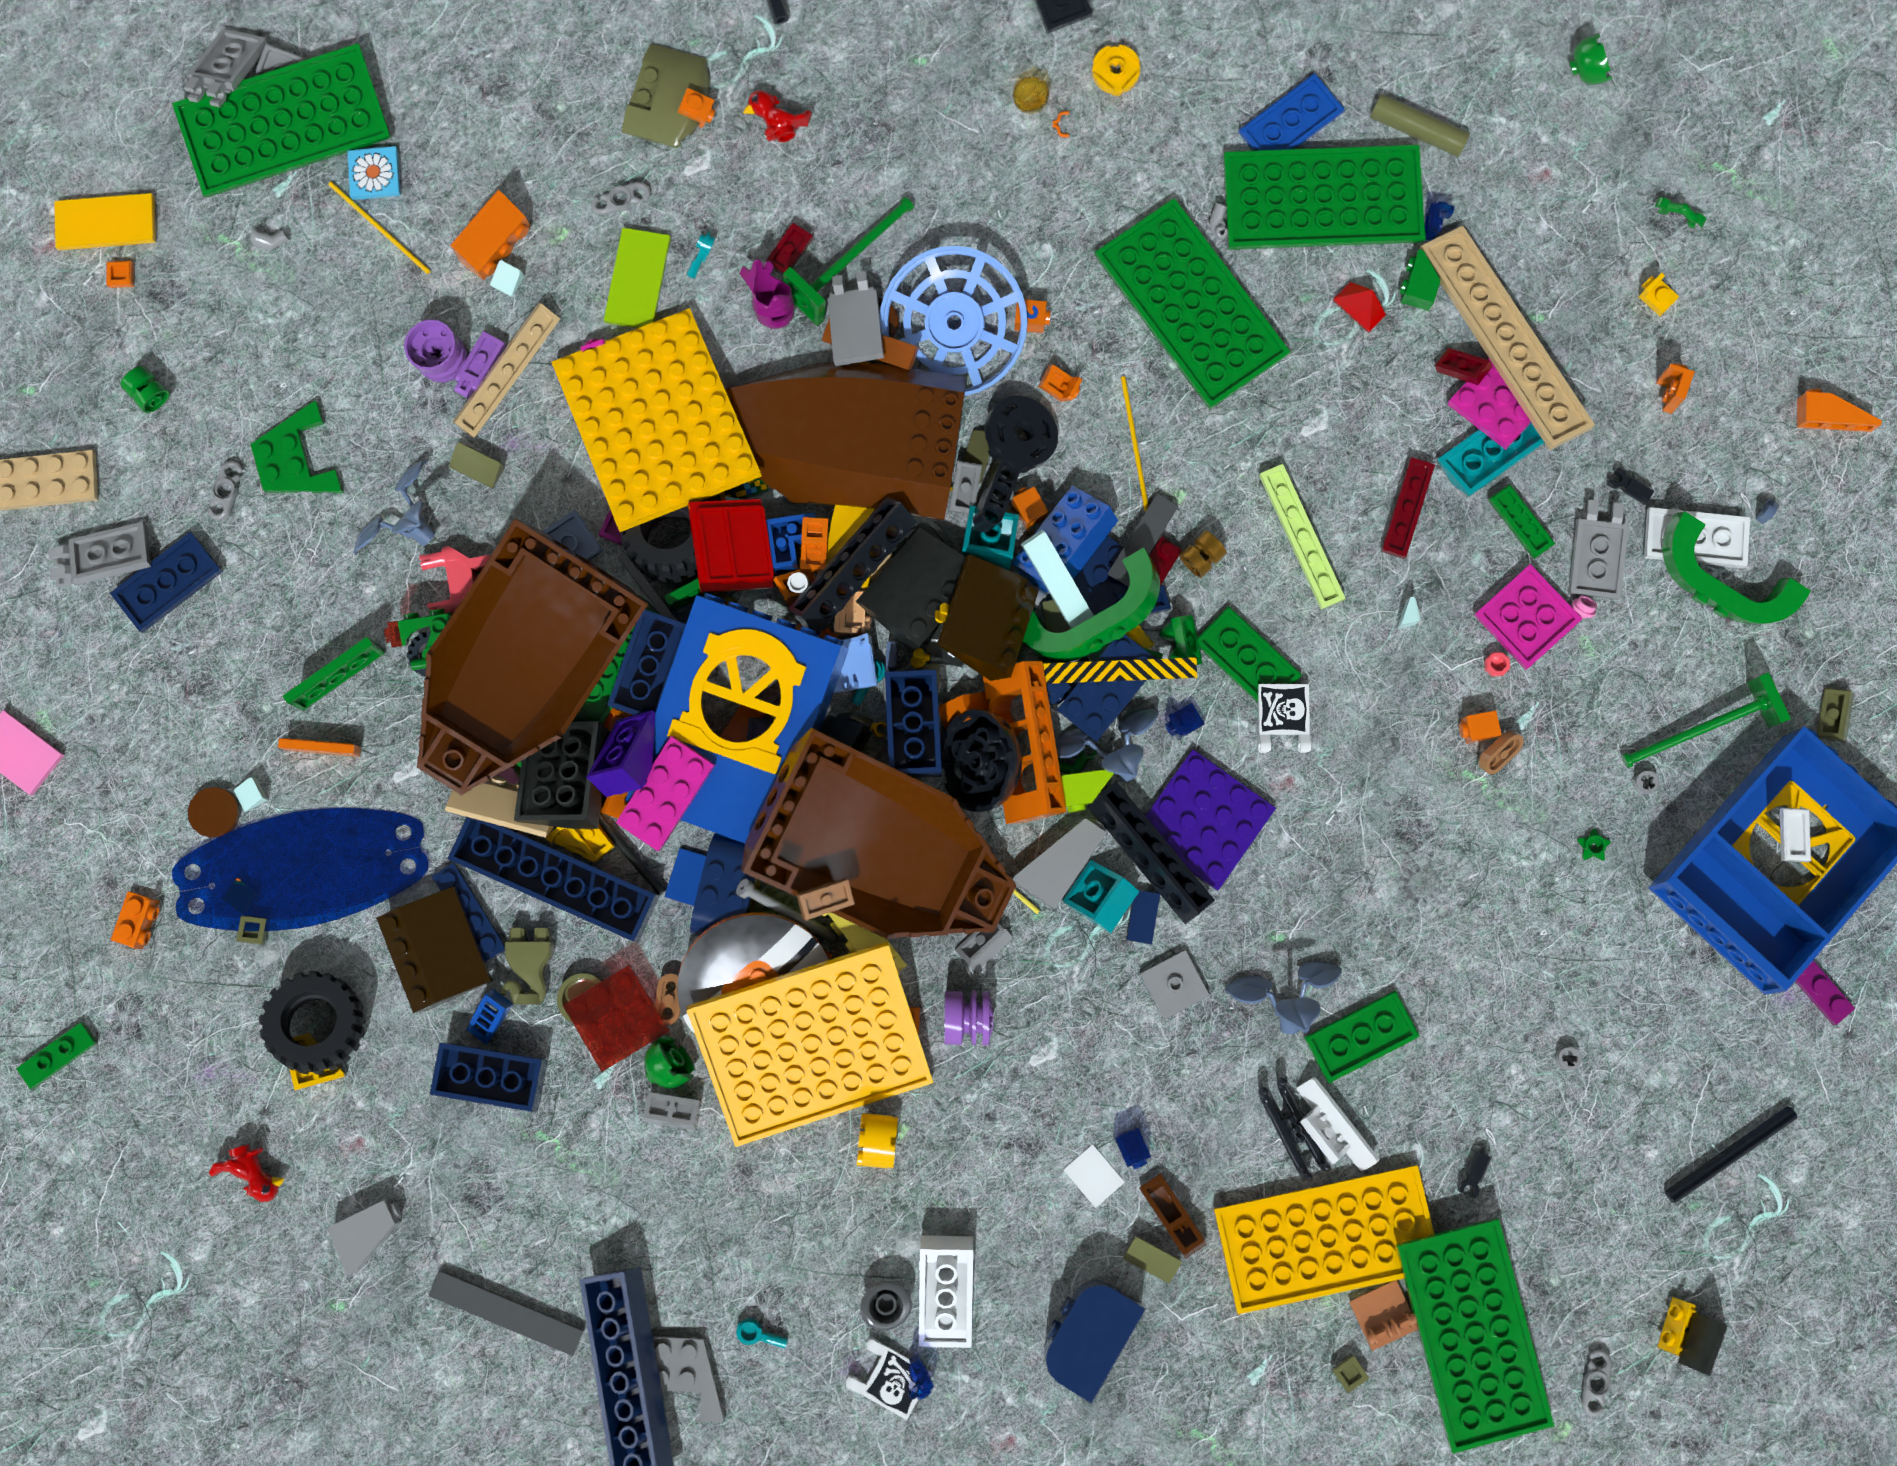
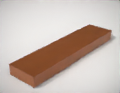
M829 318L821 341L832 345ZM882 335L884 358L875 360L906 370L912 369L919 348L915 345Z

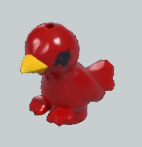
M756 90L749 96L748 105L744 108L743 114H755L764 119L767 126L764 133L766 140L769 142L772 140H777L781 143L788 142L796 136L795 131L799 127H808L812 111L806 110L799 114H792L784 109L775 107V105L780 103L777 100V96H773L764 90Z
M249 1144L228 1150L230 1159L213 1163L209 1170L211 1177L222 1172H229L239 1179L248 1181V1185L243 1190L247 1191L246 1195L260 1202L272 1201L279 1191V1186L284 1181V1178L271 1176L262 1170L257 1155L263 1151V1148L251 1150Z

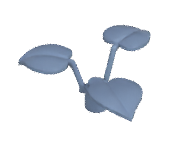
M423 459L410 467L396 484L395 490L397 492L401 490L402 495L410 506L405 515L394 526L382 521L383 518L377 517L368 523L356 540L353 551L355 555H357L358 550L367 545L376 536L379 529L384 527L391 529L393 534L400 533L408 539L412 537L421 546H425L434 537L436 531L425 523L426 519L421 515L424 503L418 501L414 504L407 494L408 486L415 481L423 465L428 463L427 460Z
M1145 708L1126 714L1118 724L1119 731L1125 733L1126 746L1107 756L1090 739H1087L1088 735L1080 729L1070 730L1055 740L1058 758L1073 757L1080 753L1085 745H1089L1103 758L1102 766L1106 771L1117 774L1121 782L1130 781L1137 776V768L1144 755L1143 748L1140 745L1130 744L1131 734L1140 735L1146 732L1154 724L1159 711L1154 708Z
M1312 961L1303 964L1298 969V977L1304 980L1298 999H1286L1277 1003L1273 993L1269 991L1272 988L1271 981L1260 976L1238 978L1225 988V993L1247 1004L1259 1003L1265 1000L1267 996L1273 1004L1275 1015L1279 1016L1280 1030L1283 1033L1295 1034L1300 1030L1307 1033L1312 1023L1321 1013V1005L1317 1001L1304 997L1307 986L1311 984L1315 988L1328 987L1340 978L1342 969L1334 964L1322 961Z

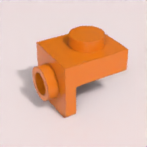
M687 88L677 113L699 122L698 127L703 129L706 122L711 123L716 111L712 108L714 100Z
M1052 364L1048 366L1038 387L1060 402L1071 401L1079 394L1082 379L1078 376L1071 377Z

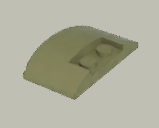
M651 43L642 59L643 64L630 103L626 107L622 133L678 149L682 145L680 141L688 134L691 136L699 125V122L677 113L687 88L709 97L710 77L706 67L708 64L705 58Z

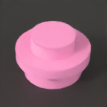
M1581 595L1578 599H1574L1572 607L1581 618H1592L1596 614L1597 604L1593 599Z

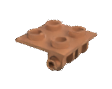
M1397 1280L1349 1301L1371 1351L1418 1330L1416 1317L1411 1312Z

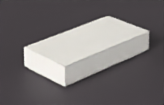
M1780 809L1781 861H1811L1809 809Z

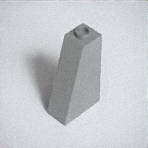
M1085 818L1016 874L1012 880L1016 885L1054 910L1107 833L1103 830L1104 825L1093 818L1090 821Z

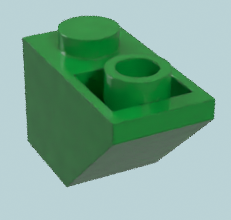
M1418 249L1414 257L1410 256L1406 266V271H1409L1408 279H1403L1399 293L1403 294L1401 303L1429 311L1434 304L1441 280L1425 252Z

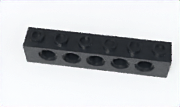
M886 497L788 610L803 627L816 631V634L819 635L827 628L837 613L845 607L850 598L861 589L864 582L878 569V566L893 552L904 536L910 532L911 528L917 523L901 502Z
M1117 781L1100 793L1092 803L1087 805L1184 924H1187L1215 901Z

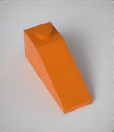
M1820 389L1807 390L1797 399V428L1872 432L1882 425V420L1832 393H1822Z

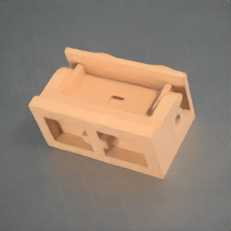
M861 588L845 604V607L835 616L834 633L836 636L857 637L866 634V630H871V615H867V611L855 602L866 589Z

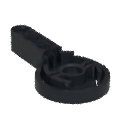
M1025 396L1007 397L1001 400L986 418L985 437L990 448L988 454L994 464L973 517V524L980 532L987 533L1002 521L1019 474L1027 473L1029 470L1041 466L1053 455L1057 447L1058 430L1055 420L1041 403ZM1015 427L1025 432L1027 436L1026 441L1020 440L1015 435ZM985 514L990 517L991 521L986 518Z

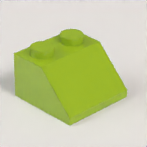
M1099 770L1062 775L1061 781L1067 812L1085 810V805L1094 801L1114 773Z

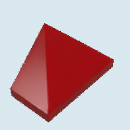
M1349 282L1333 299L1340 308L1368 333L1386 316L1374 291Z

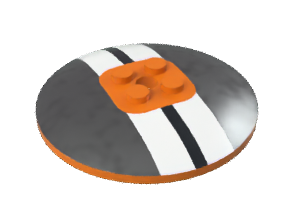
M746 913L729 917L704 931L685 954L677 981V995L681 1013L685 1022L694 1033L686 1006L828 961L829 958L814 935L800 924L788 918L769 913Z

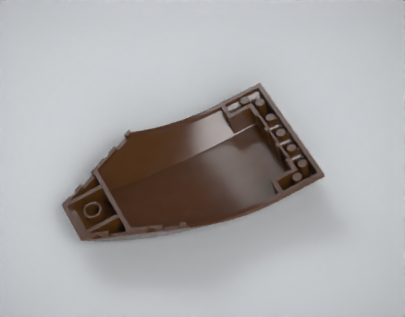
M821 362L725 389L761 472V477L757 479L762 480L768 487L781 493L791 503L828 504L876 509L886 497L901 502L911 515L938 520L945 519L964 399L965 377L914 368L906 370L897 366L883 364L852 363L835 366L834 362Z
M515 518L468 593L426 653L427 663L423 687L424 698L422 699V721L417 768L458 794L463 795L493 776L519 763L526 757L533 755L545 746L562 738L648 603L629 586L542 530Z
M812 728L791 748L745 842L741 869L743 873L796 897L797 893L846 878L849 880L854 905L831 913L886 940L896 937L915 938L924 935L942 936L951 933L994 932L1016 888L1012 878L1007 875L1005 868L995 858L990 847L981 834L976 831L973 823L964 814L955 798Z

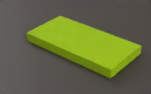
M622 228L604 315L605 323L640 328L655 322L671 242L670 235Z

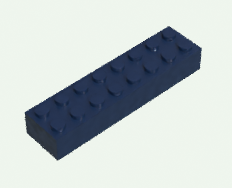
M470 817L466 818L447 858L636 943H639L660 897L500 825Z
M641 1267L600 1273L579 1279L610 1466H674Z

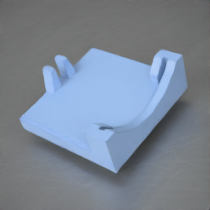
M867 633L842 640L844 641L843 646L849 648L834 693L878 686L871 636Z

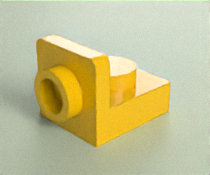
M1663 273L1657 278L1651 276L1641 286L1644 291L1638 296L1659 316L1679 298L1662 281L1665 277Z

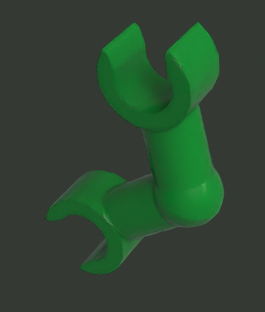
M1660 197L1655 204V207L1659 208L1657 213L1663 215L1669 212L1680 213L1688 220L1687 225L1693 229L1696 224L1703 228L1706 222V217L1700 213H1695L1687 203H1674L1667 198Z
M1083 749L1074 764L1061 762L1058 758L1060 772L1068 774L1081 773L1085 764L1093 760L1097 752L1094 751L1092 755L1087 756L1084 754Z

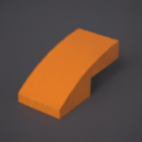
M803 517L800 572L820 573L825 568L828 519Z

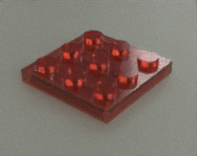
M631 965L626 966L562 1005L601 1072L670 1031Z

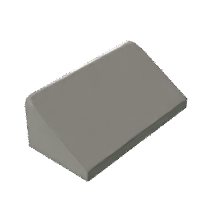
M957 461L948 512L968 514L970 505L975 506L982 465Z
M998 923L994 932L983 933L979 931L972 933L955 951L975 972H978L1012 940V936Z

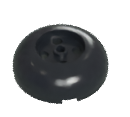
M971 709L962 715H957L948 725L941 743V768L945 770L947 779L945 787L949 795L955 798L962 808L972 812H983L1002 805L1015 791L1022 770L1021 747L1014 730L1001 716L988 710ZM956 759L957 762H960L961 780L955 775L954 771Z

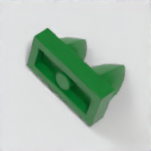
M1193 615L1171 618V622L1166 624L1159 633V636L1163 639L1176 642V647L1171 651L1168 659L1196 657L1197 665L1203 664Z

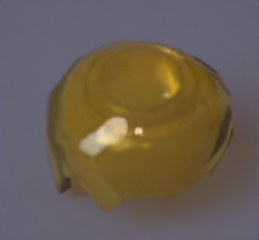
M1035 76L1021 79L1014 86L1012 94L1015 106L1026 114L1041 112L1047 106L1050 97L1046 82Z

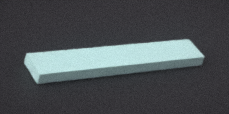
M1041 530L1021 544L1070 629L1093 617L1094 615L1046 532ZM1110 643L1104 645L1099 651L1087 655L1089 661H1097Z

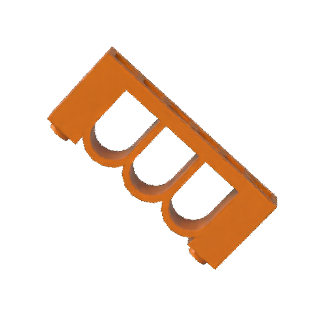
M1023 661L1015 664L1011 678L990 681L983 676L986 700H990L989 711L996 713L1006 720L1016 736L1021 731L1028 730L1031 754L1022 757L1021 775L1024 768L1030 764H1033L1037 790L1026 792L1023 789L1020 775L1015 791L1003 803L1006 824L1027 823L1066 813L1042 661ZM1022 694L1026 719L1014 722L1010 714L1011 702L1016 696Z

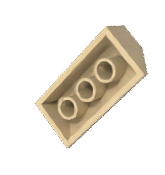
M493 776L463 795L452 790L445 808L447 812L546 837L554 828L553 826L515 822L514 815L519 783H516V785L508 783L507 779L499 776Z

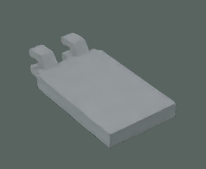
M222 28L187 74L189 80L184 88L185 91L192 92L188 95L189 101L198 103L204 96L205 88H208L206 91L207 96L214 97L210 100L211 106L221 107L226 101V93L235 91L262 55L265 44H268L266 38Z
M866 271L856 272L858 289L846 291L842 275L832 276L834 294H830V298H828L835 366L884 358L878 294L874 287H870Z
M1588 500V502H1584L1583 517L1580 516L1576 520L1568 594L1619 600L1622 593L1629 525L1622 521L1624 504L1613 503V505H1609L1608 520L1597 518L1599 501Z
M143 521L68 539L69 545H62L48 550L50 560H54V565L58 567L50 570L51 579L56 581L57 587L71 584L79 585L151 567L147 527Z

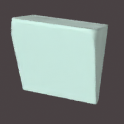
M500 260L490 285L513 297L524 275L519 269Z
M1410 597L1405 602L1397 629L1415 626L1421 620L1416 598Z
M255 777L248 778L234 789L244 812H248L268 801L258 779Z

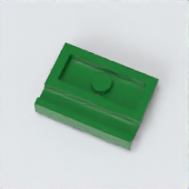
M696 578L664 597L673 612L694 602L696 595L703 597L705 593H700L699 580Z

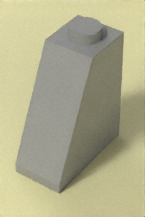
M391 1198L327 1227L347 1276L359 1272L401 1223L399 1218L401 1216L400 1208L396 1202H392Z

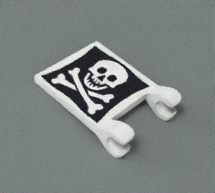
M1258 684V752L1267 753L1271 750L1270 735H1299L1298 752L1307 753L1311 751L1309 684Z
M871 1337L867 1342V1348L871 1352L880 1355V1360L867 1383L850 1375L846 1380V1386L907 1420L933 1372Z

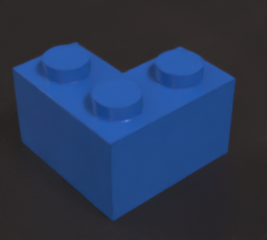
M815 512L766 520L775 575L799 569L796 547L802 546L803 517L816 518Z

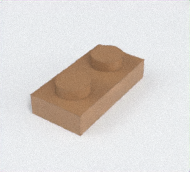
M846 878L797 893L804 920L854 905L849 880Z

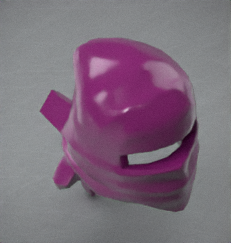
M759 259L753 261L750 270L742 266L739 273L753 294L752 306L756 319L759 323L770 329L783 328L790 323L794 316V299L791 287L770 275L774 268L771 261H766L762 264Z

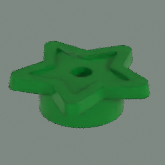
M1592 829L1588 837L1577 840L1584 849L1582 856L1584 860L1593 856L1601 861L1605 860L1604 851L1611 841L1599 836L1596 829Z

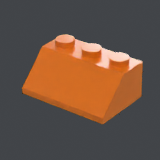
M497 190L450 246L460 262L484 280L495 272L497 264L503 257L506 258L510 255L514 244L527 235L530 224L526 216L501 191Z

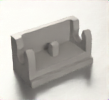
M648 1092L643 1119L646 1123L697 1131L700 1101Z

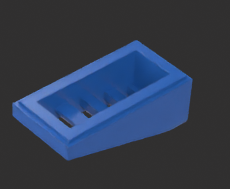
M495 989L490 990L481 1000L466 1030L484 1044H489L513 1006V1003ZM491 1004L499 1011H494L492 1008L489 1007V1005ZM485 1011L491 1014L494 1017V1020L490 1018L488 1015H486ZM481 1018L484 1019V1020H485L486 1022H488L491 1026H490V1027L487 1026V1025H486L485 1023H483L480 1019H481ZM476 1025L484 1029L487 1032L486 1035L479 1029H477Z

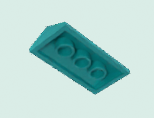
M1532 423L1507 450L1481 430H1478L1438 458L1437 461L1450 482L1470 497L1545 442Z

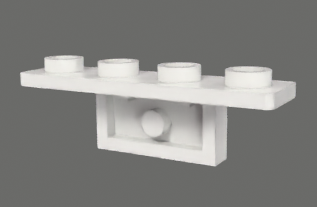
M1316 1077L1310 1078L1297 1087V1091L1312 1109L1300 1123L1332 1164L1340 1160L1345 1153H1347L1360 1171H1364L1379 1161V1157Z

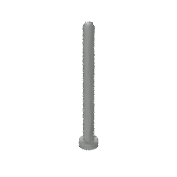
M743 879L739 883L736 890L738 896L742 898L750 897L831 942L837 940L836 932L812 919L804 920L801 913L753 887L751 881Z

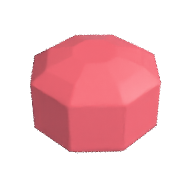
M1492 652L1484 660V670L1491 677H1501L1510 669V658L1503 652Z

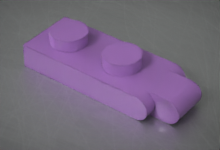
M483 331L456 375L455 381L458 383L454 391L469 398L500 357L506 344Z

